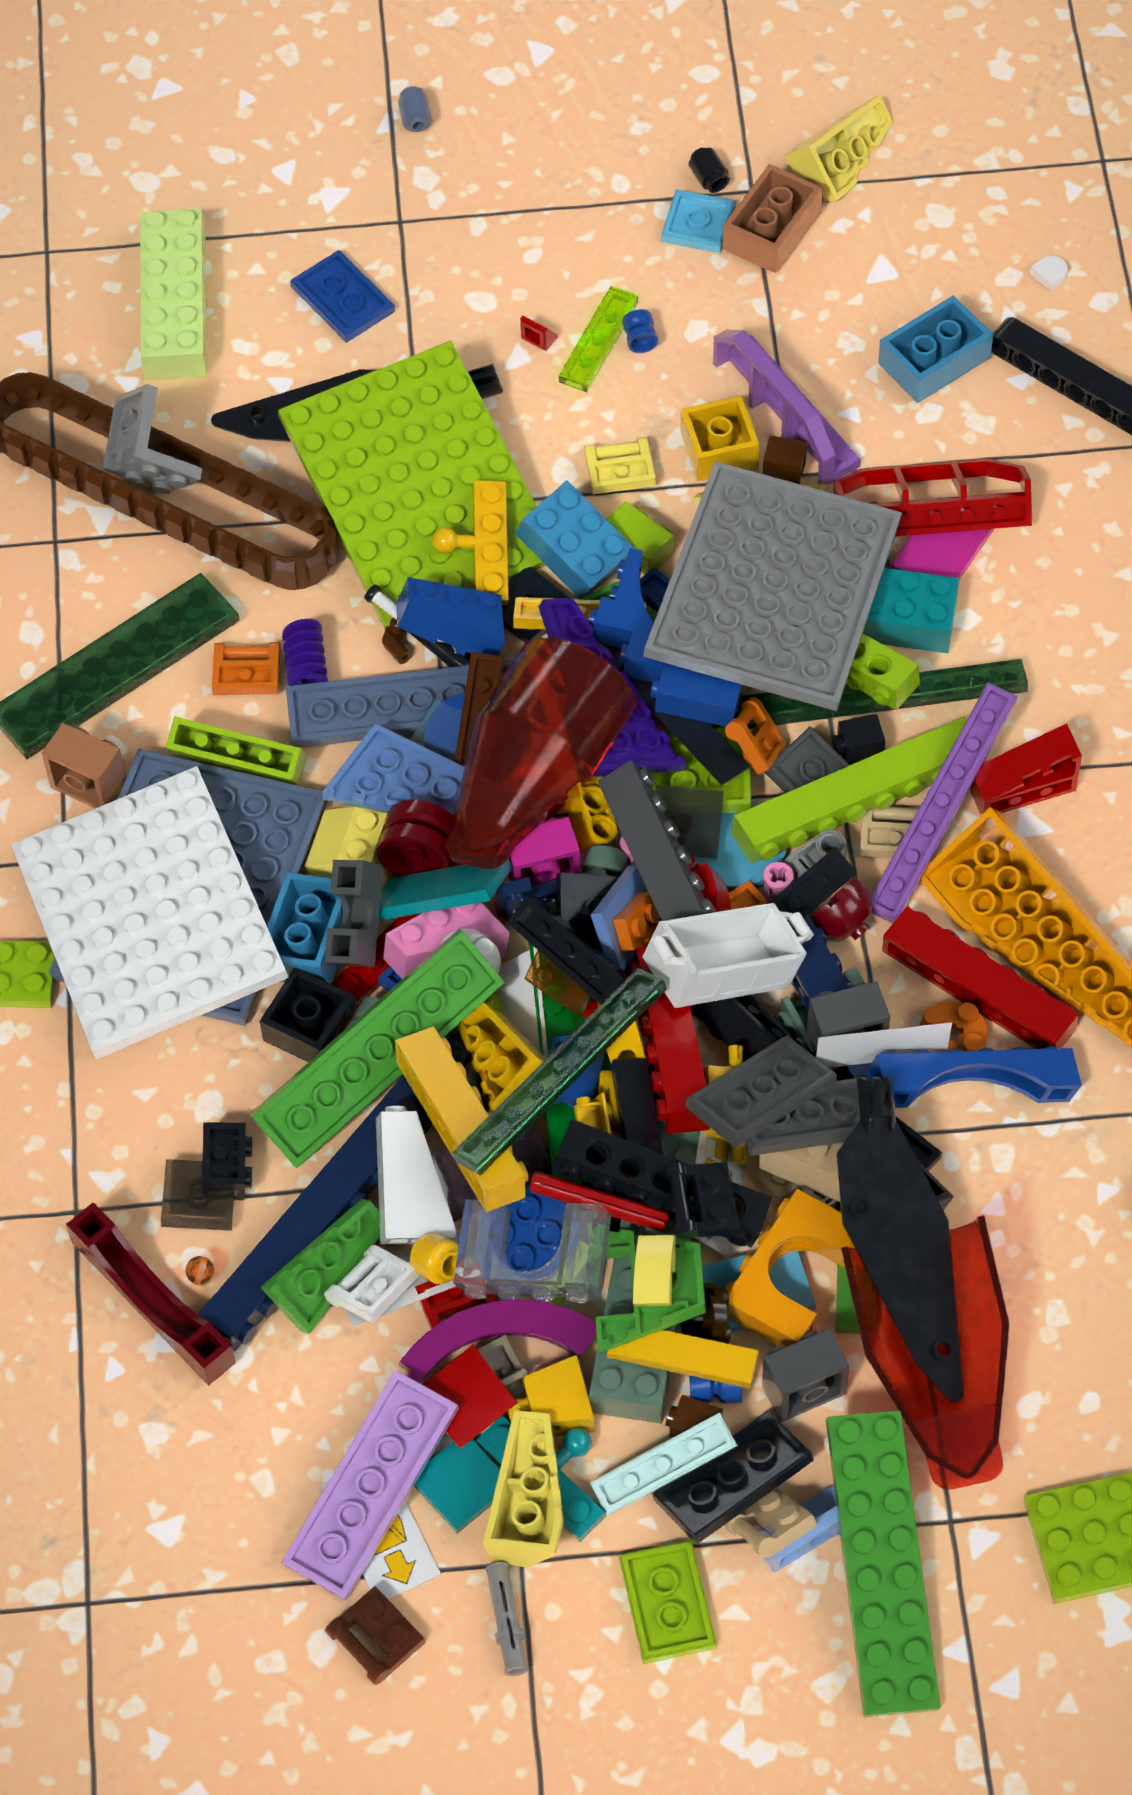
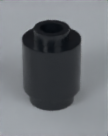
M702 147L692 153L688 166L705 190H709L710 193H717L723 190L730 181L729 171L715 150L710 147Z

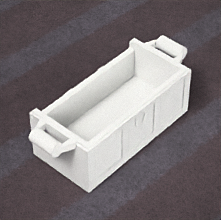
M768 903L659 921L642 957L673 1007L678 1008L789 988L807 954L801 944L810 940L814 934L799 912L794 914L780 912L775 903Z

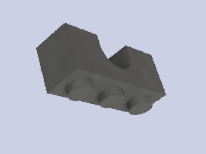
M333 859L330 894L337 895L340 898L343 913L341 923L337 928H327L325 963L345 967L375 968L383 865L364 860Z

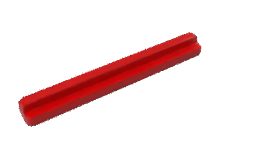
M535 1172L530 1182L531 1192L656 1231L663 1232L668 1224L669 1213L665 1210L542 1172Z

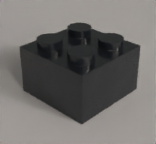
M293 968L288 976L289 978L286 979L259 1023L264 1042L309 1062L347 1028L351 1020L355 1019V998L351 993L297 968Z

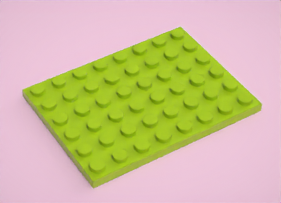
M452 340L278 410V416L326 513L332 518L334 529L366 592L372 585L377 584L381 587L383 595H386L387 598L396 604L407 577L474 590L473 548H456L454 551L445 554L438 552L432 542L434 533L440 528H450L457 535H473L472 485L474 480L506 482L508 581L525 568L531 567L536 570L546 566L514 534L523 518L537 506ZM372 602L384 629L386 626L389 627L390 620L393 617Z

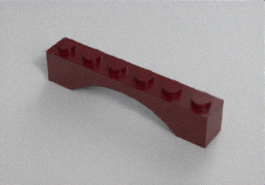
M94 1202L66 1223L73 1245L208 1386L236 1363L232 1345L209 1321L191 1310L155 1275L126 1240L118 1227Z

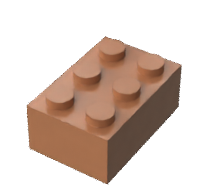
M769 164L724 223L723 250L777 273L821 213L822 187Z

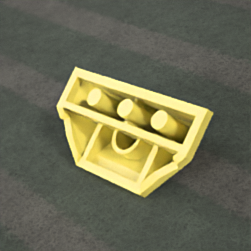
M342 804L324 810L305 865L308 875L332 878L333 859L364 860L380 864L377 859V846L380 836L384 832L383 825L387 812L349 804Z

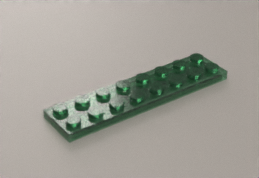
M200 572L0 701V730L27 760L46 747L62 723L73 728L81 725L239 622V613Z

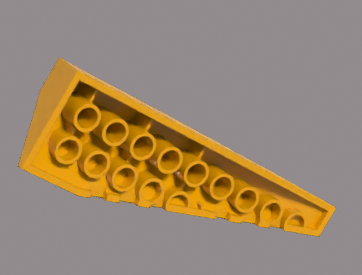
M989 807L928 864L920 881L958 926L967 932L972 930L981 939L982 943L1008 959L1009 962L1025 971L1036 981L1132 1047V964L1005 815Z

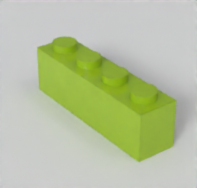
M176 716L173 718L165 747L174 755L298 786L308 755L298 747Z

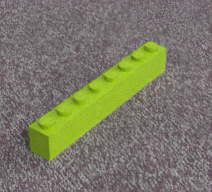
M961 717L738 813L733 818L731 835L750 864H753L760 860H770L778 852L787 848H797L808 839L819 835L823 831L835 830L836 827L847 822H857L870 809L878 808V810H884L895 801L904 797L912 798L923 789L932 785L967 720L965 717Z

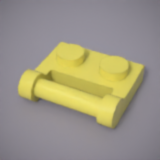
M647 437L637 438L636 442L594 447V444L584 445L585 460L593 495L656 486Z

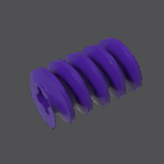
M296 620L289 623L283 629L282 639L284 642L283 649L288 686L328 682L326 677L327 667L325 666L326 658L323 655L325 649L322 644L324 641L323 634L321 633L322 624L317 620Z

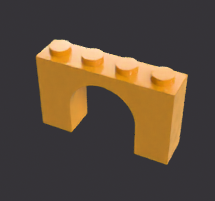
M799 1189L795 1191L791 1199L784 1198L776 1213L777 1220L772 1227L767 1225L762 1231L758 1240L760 1246L754 1255L748 1253L743 1260L739 1270L741 1275L736 1282L730 1281L725 1287L729 1293L727 1317L777 1346L785 1345L788 1347L799 1342L807 1333L815 1331L817 1313L784 1296L774 1287L769 1277L773 1264L785 1254L801 1250L818 1253L851 1272L854 1271L861 1260L842 1225L841 1212Z

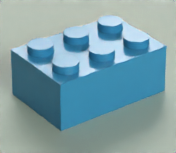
M952 295L882 338L879 345L878 364L919 403L991 358L993 334Z
M568 480L523 518L514 533L579 599L593 593L618 570L620 560H626L629 548L635 549Z
M286 873L267 928L288 976L293 968H297L329 984L332 983L338 965L325 963L327 928H337L341 923L343 913L340 898L337 895L330 894L332 878Z

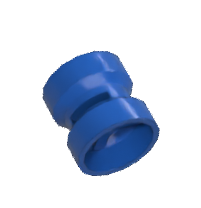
M637 309L623 317L622 324L625 333L628 334L626 340L629 350L635 353H645L658 345L659 340L656 330L653 328L654 321L651 312Z

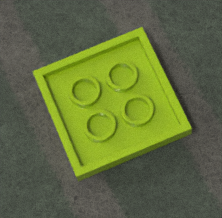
M726 727L714 728L745 761L743 750L738 742L726 736ZM664 730L671 739L668 743L677 756L682 755L687 763L683 771L651 773L655 781V785L652 786L653 791L662 797L668 809L664 812L665 816L740 813L751 808L750 768L721 786L670 730Z
M1132 1472L1024 1496L1023 1502L1054 1604L1132 1587Z

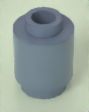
M416 86L407 87L402 90L398 104L403 127L412 132L425 130L432 123L426 93Z

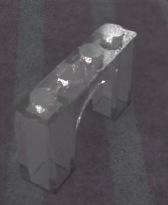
M465 1200L453 1284L465 1291L466 1296L483 1299L486 1298V1294H498V1297L503 1299L519 1300L520 1295H529L535 1300L545 1302L553 1301L554 1297H566L567 1301L575 1303H587L588 1298L601 1299L612 1214L600 1204L566 1203L561 1240L555 1255L547 1264L539 1269L529 1272H518L511 1269L506 1256L511 1210L503 1206L486 1213L479 1200Z

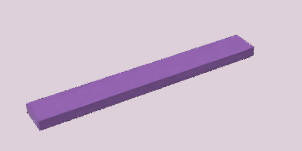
M987 682L871 896L873 902L872 914L893 924L903 912L1015 706L1018 696Z

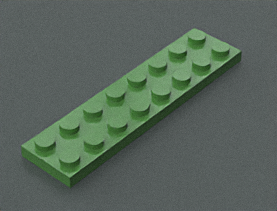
M458 929L249 1115L295 1168L299 1167L403 1074L396 1063L395 1040L433 1026L439 1036L443 1038L505 982L464 932Z
M901 1411L829 1416L826 1418V1428L863 1718L938 1711L941 1707Z

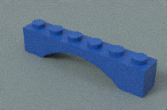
M1056 1046L1028 1050L1024 1047H1016L1010 1050L995 1051L992 1048H983L978 1051L951 1049L945 1052L918 1050L913 1053L885 1051L875 1056L866 1071L868 1082L871 1077H880L882 1083L884 1077H892L895 1108H907L918 1097L929 1090L947 1083L960 1081H982L1005 1086L1024 1094L1037 1103L1070 1102L1082 1086L1072 1048L1059 1049Z

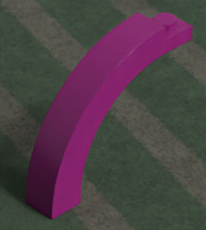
M534 1300L490 1302L461 1311L440 1322L425 1333L408 1350L398 1366L409 1373L407 1377L421 1384L431 1370L453 1352L476 1341L499 1337L503 1334L546 1341L564 1349L573 1356L577 1355L579 1359L597 1334L596 1322L569 1308Z

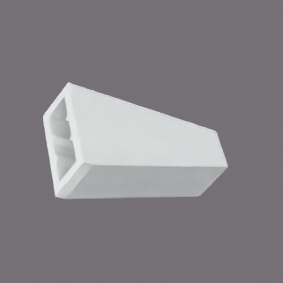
M405 1106L386 1107L385 1111H381L376 1118L380 1244H415L422 1235L427 1233H438L454 1240L457 1237L456 1228L417 1112L407 1111Z

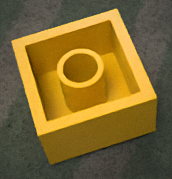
M742 395L680 409V432L697 481L709 478L715 461L746 470L759 467V442Z

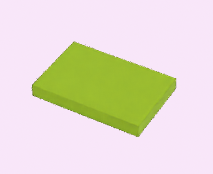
M692 1540L619 1555L643 1665L715 1650L717 1648Z

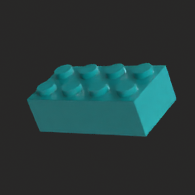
M884 568L863 634L883 645L948 654L960 578Z

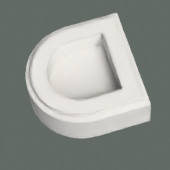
M1058 256L1043 257L1030 267V275L1051 292L1060 286L1067 277V263Z

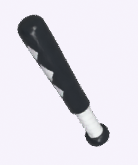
M377 584L372 585L366 592L364 599L368 603L374 602L395 618L397 623L396 604L387 598L386 595H383L380 586ZM408 632L447 666L459 667L469 665L470 658L467 655L463 656L456 653V647L438 639L435 644Z

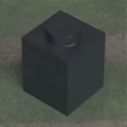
M877 714L838 721V733L833 736L835 751L840 755L842 754V757L850 765L885 751L886 740Z

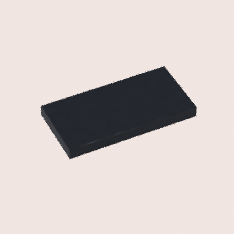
M769 1411L733 1435L738 1445L737 1447L652 1493L654 1501L696 1545L814 1461L812 1452Z

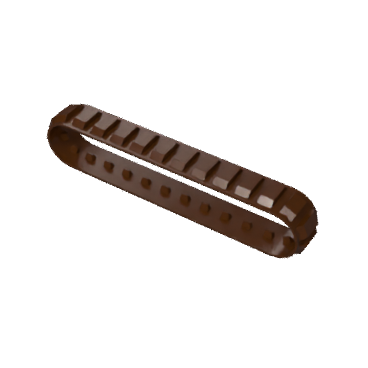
M33 372L16 373L0 381V453L7 455L10 460L29 467L47 478L54 479L74 491L81 492L101 504L108 505L128 517H133L155 530H160L182 543H187L209 556H214L222 560V562L236 569H241L249 573V575L276 587L287 590L306 589L320 582L327 576L330 567L336 564L339 548L333 520L322 508L317 507L310 500L295 493L293 494L274 483L257 477L255 474L238 468L217 456L211 455L198 447L183 442L151 426L148 449L201 467L202 473L199 482L320 540L317 541L313 549L300 555L283 556L273 553L4 424V421L14 412L25 408L39 407L50 410L108 438L113 407L71 389V387Z

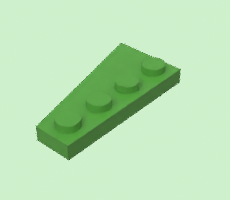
M360 1199L260 1287L300 1332L307 1334L312 1332L331 1305L325 1298V1291L331 1285H337L365 1257L364 1252L371 1245H374L380 1237L379 1210L370 1200Z

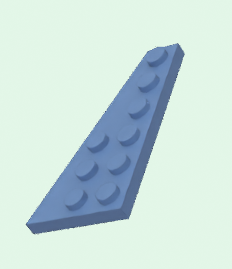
M376 723L322 791L323 800L386 812L389 811L392 805L403 800L429 801L451 813L460 826L502 834L510 832L517 827H530L542 824L548 812L547 807Z

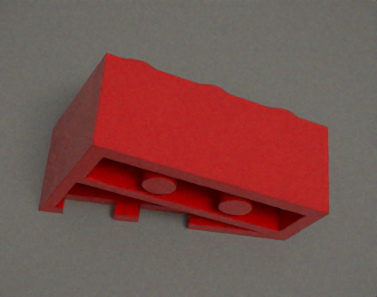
M1066 723L983 763L969 789L980 815L989 807L1004 813L1076 791L1082 754L1068 724Z

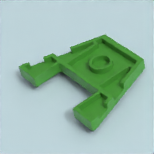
M590 1225L593 1260L630 1257L633 1293L638 1236L634 1235V1231L621 1229L620 1232L604 1230L602 1225ZM676 1239L675 1272H672V1306H635L633 1304V1313L596 1317L598 1352H606L706 1313L700 1243Z

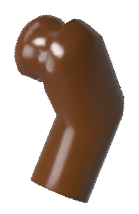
M391 618L389 627L386 626L382 644L399 664H404L412 655L403 644L406 631L398 628L395 618Z

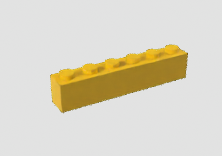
M434 1026L395 1040L396 1063L485 1212H490L525 1198V1182L529 1181L526 1167L521 1161L517 1162L514 1158L509 1139L506 1136L501 1137L493 1113L485 1111L478 1089L475 1086L471 1087L467 1081L464 1066L461 1062H455L452 1057V1050L448 1040L445 1037L441 1038Z

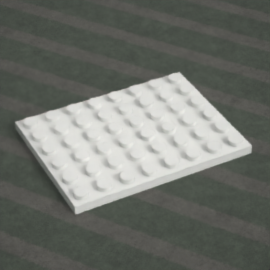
M198 766L11 844L96 1060L289 978Z

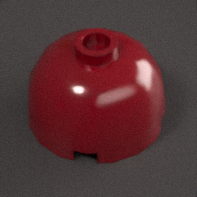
M854 876L811 916V919L815 926L822 927L827 940L830 942H841L850 936L856 940L870 927L866 921L873 910L871 895L862 882L858 881Z

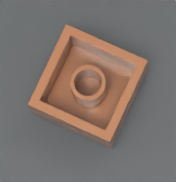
M62 723L42 751L45 769L52 789L95 809L117 800L126 781V774L120 748L110 740H100L91 736L81 727L76 726L73 728Z

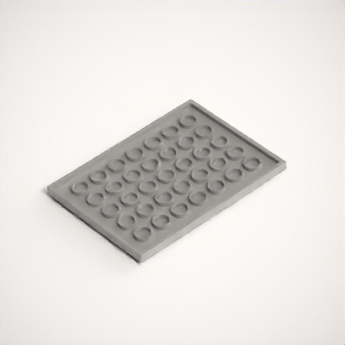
M715 461L645 645L643 657L837 711L900 523L902 512Z

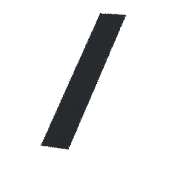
M610 648L609 651L613 656L611 659L612 663L619 673L624 672V663L619 662L621 648ZM628 678L646 705L721 786L750 768L710 723L655 712L656 698L650 697L653 683Z

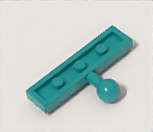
M503 1415L476 1440L478 1446L500 1466L511 1423ZM575 1427L565 1433L563 1446L555 1455L564 1520L563 1526L579 1542H582L606 1517V1513L560 1470L573 1456L581 1457L587 1454L592 1446L590 1434L583 1428Z

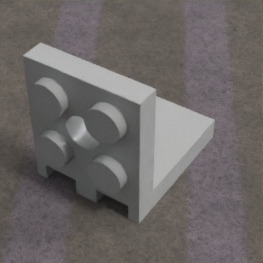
M145 384L115 398L103 469L124 476L125 480L129 483L146 484L152 486V490L157 493L169 494L173 490L185 488L187 485L199 481L202 468L147 448L158 388Z

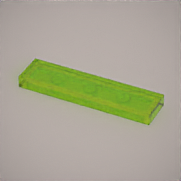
M613 286L609 287L558 375L559 383L588 392L624 329L622 324L623 317L636 308L639 302L638 295Z

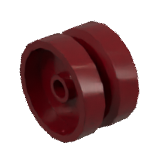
M403 800L392 805L387 812L383 825L384 832L380 836L377 846V859L383 865V868L397 877L448 868L452 859V849L455 847L459 833L458 823L453 815L443 807L423 800Z

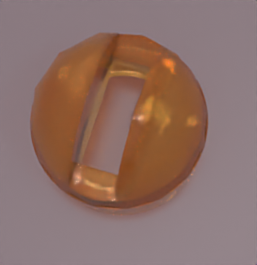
M196 1256L187 1263L185 1273L192 1284L204 1286L213 1280L215 1268L208 1258ZM200 1264H206L203 1279L198 1281Z

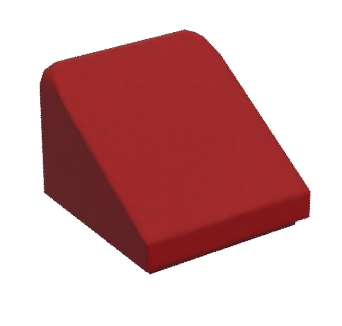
M524 315L521 316V338L547 351L558 339V335Z

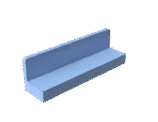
M834 1485L801 1504L802 1507L813 1514L818 1526L774 1556L764 1558L773 1573H776L840 1533ZM764 1528L758 1530L761 1533H767L771 1535V1533Z

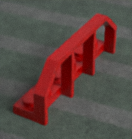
M991 459L865 468L833 481V494L840 496L868 485L895 484L901 501L872 503L876 506L902 512L895 537L1032 526L1031 478L1025 466ZM988 476L1018 482L1023 492L967 496V484L964 478ZM952 479L959 496L909 501V489L906 482Z

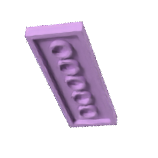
M394 1370L281 1563L347 1601L455 1417L459 1406Z

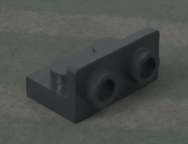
M203 1122L202 1191H237V1200H244L245 1188H252V1167H245V1157H252L253 1136H246V1123Z

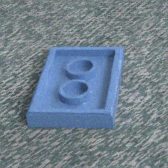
M636 865L627 866L591 914L603 953L624 971L629 966L630 961L634 959L636 949L621 951L613 919L639 892H647L645 883Z

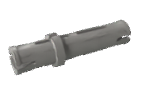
M495 1562L486 1566L498 1629L495 1639L496 1643L501 1645L505 1675L518 1676L528 1672L529 1669L523 1640L526 1638L525 1631L519 1625L509 1564L507 1562ZM501 1589L503 1590V1596L507 1612L504 1611ZM508 1626L510 1627L511 1640H512V1645H513V1648H514V1649H512V1647H511V1642H510V1637H509Z

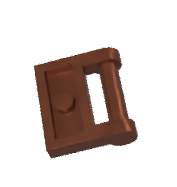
M376 1586L369 1590L344 1614L333 1619L325 1629L327 1635L332 1640L337 1639L368 1672L367 1678L374 1685L384 1681L426 1643L425 1638ZM355 1623L387 1656L383 1661L378 1662L350 1632L349 1629Z

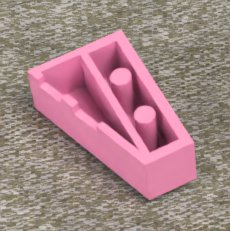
M482 902L436 911L432 910L431 912L422 913L386 933L383 959L403 979L442 944L441 941L446 935L458 929H474L486 935L497 946L500 958H504L507 954L510 932Z

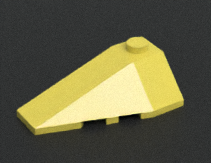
M881 95L873 97L802 141L785 154L794 175L822 187V197L830 202L837 201L854 188L858 181L856 177L861 169L866 168L870 161L868 159L874 147L879 146L893 123Z
M514 1410L483 1546L492 1563L507 1562L511 1566L530 1567L556 1555L564 1520L551 1416L547 1413Z

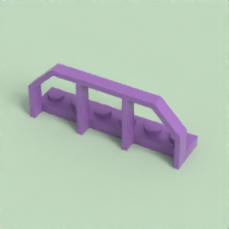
M726 329L713 336V364L717 368L730 361L749 383V406L753 409L766 402L782 421L781 437L807 442V451L819 463L818 484H831L834 480L860 467L861 459L752 335H749L745 330Z

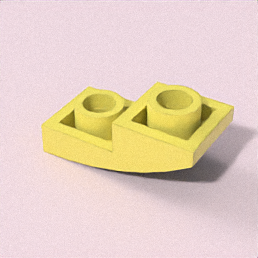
M675 1235L638 1236L633 1284V1304L635 1306H672V1272H675Z

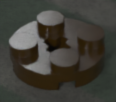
M704 1282L706 1313L681 1322L682 1334L729 1344L731 1341V1329L727 1324L729 1293L726 1288L718 1287L713 1282Z

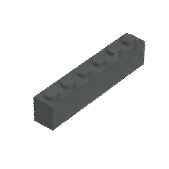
M630 760L598 780L601 791L661 920L665 921L717 912L708 898H704L701 892L705 889V886L695 871L692 872L689 867L692 859L685 847L679 845L676 839L680 836L679 831L670 819L667 820L664 814L668 810L662 797L658 793H654L652 786L655 785V781L648 769L645 767L640 769Z

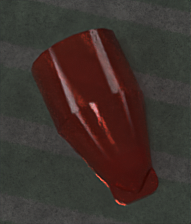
M537 637L522 646L476 717L471 730L453 816L455 827L445 842V849L452 861L482 869L492 870L500 867L508 860L515 847L546 819L544 814L557 802L562 805L569 798L567 793L579 782L584 784L592 777L638 704L634 693L623 676L602 657L581 645L560 638Z
M984 1215L978 1216L972 1223L949 1230L964 1389L963 1399L957 1403L948 1401L914 1362L856 1249L848 1246L841 1248L865 1356L895 1406L901 1411L902 1418L924 1452L933 1482L945 1490H955L993 1481L999 1477L1004 1468V1459L999 1439L1010 1322ZM938 1344V1353L941 1356H946V1348Z

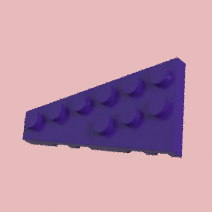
M543 599L538 607L593 777L606 776L630 760L640 769L647 768L650 773L683 771L687 766L686 761L682 755L677 756L668 744L671 739L664 730L659 731L650 718L652 712L623 671L619 673L611 661L613 656L608 648H602L593 635L594 628L574 599Z

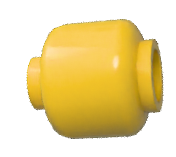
M438 1233L422 1235L415 1242L410 1253V1266L415 1269L416 1274L434 1284L450 1282L459 1274L463 1264V1253L460 1246L453 1240Z

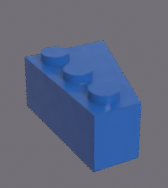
M407 577L396 602L398 628L435 644L437 639L456 647V653L463 656L466 652L470 654L475 652L499 656L505 643L500 594Z

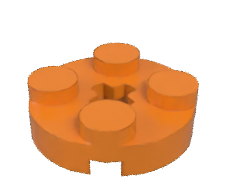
M947 1001L930 1006L925 1010L919 1026L952 1022L951 1029L961 1033L956 1041H951V1037L949 1038L947 1051L951 1049L978 1051L986 1048L988 1039L987 1024L974 1004Z

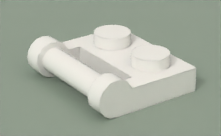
M371 1245L364 1252L365 1257L337 1285H331L324 1293L325 1298L334 1307H343L372 1324L419 1277L415 1269L410 1266V1263L376 1245ZM374 1267H376V1268L350 1293V1291H351Z

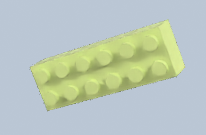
M201 208L140 212L141 362L145 381L207 377L205 227Z

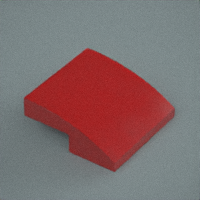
M474 1344L422 1384L459 1406V1410L446 1430L459 1449L518 1403Z

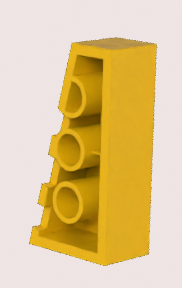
M484 1001L463 1019L457 1027L466 1050L472 1054L474 1059L471 1062L473 1068L480 1074L482 1079L480 1085L483 1093L488 1095L490 1099L488 1103L490 1111L519 1131L546 1097L555 1090L557 1084L564 1076L504 1014Z

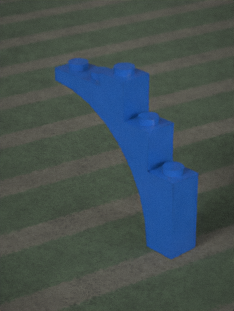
M629 548L626 560H620L617 571V579H620L619 585H613L610 598L601 597L598 609H592L589 622L594 628V637L599 644L621 648L619 662L624 663V673L628 678L653 683L650 697L656 698L655 712L726 727L729 721L736 718L741 699L742 684L643 657L644 648L654 623L647 613L640 591L642 550Z

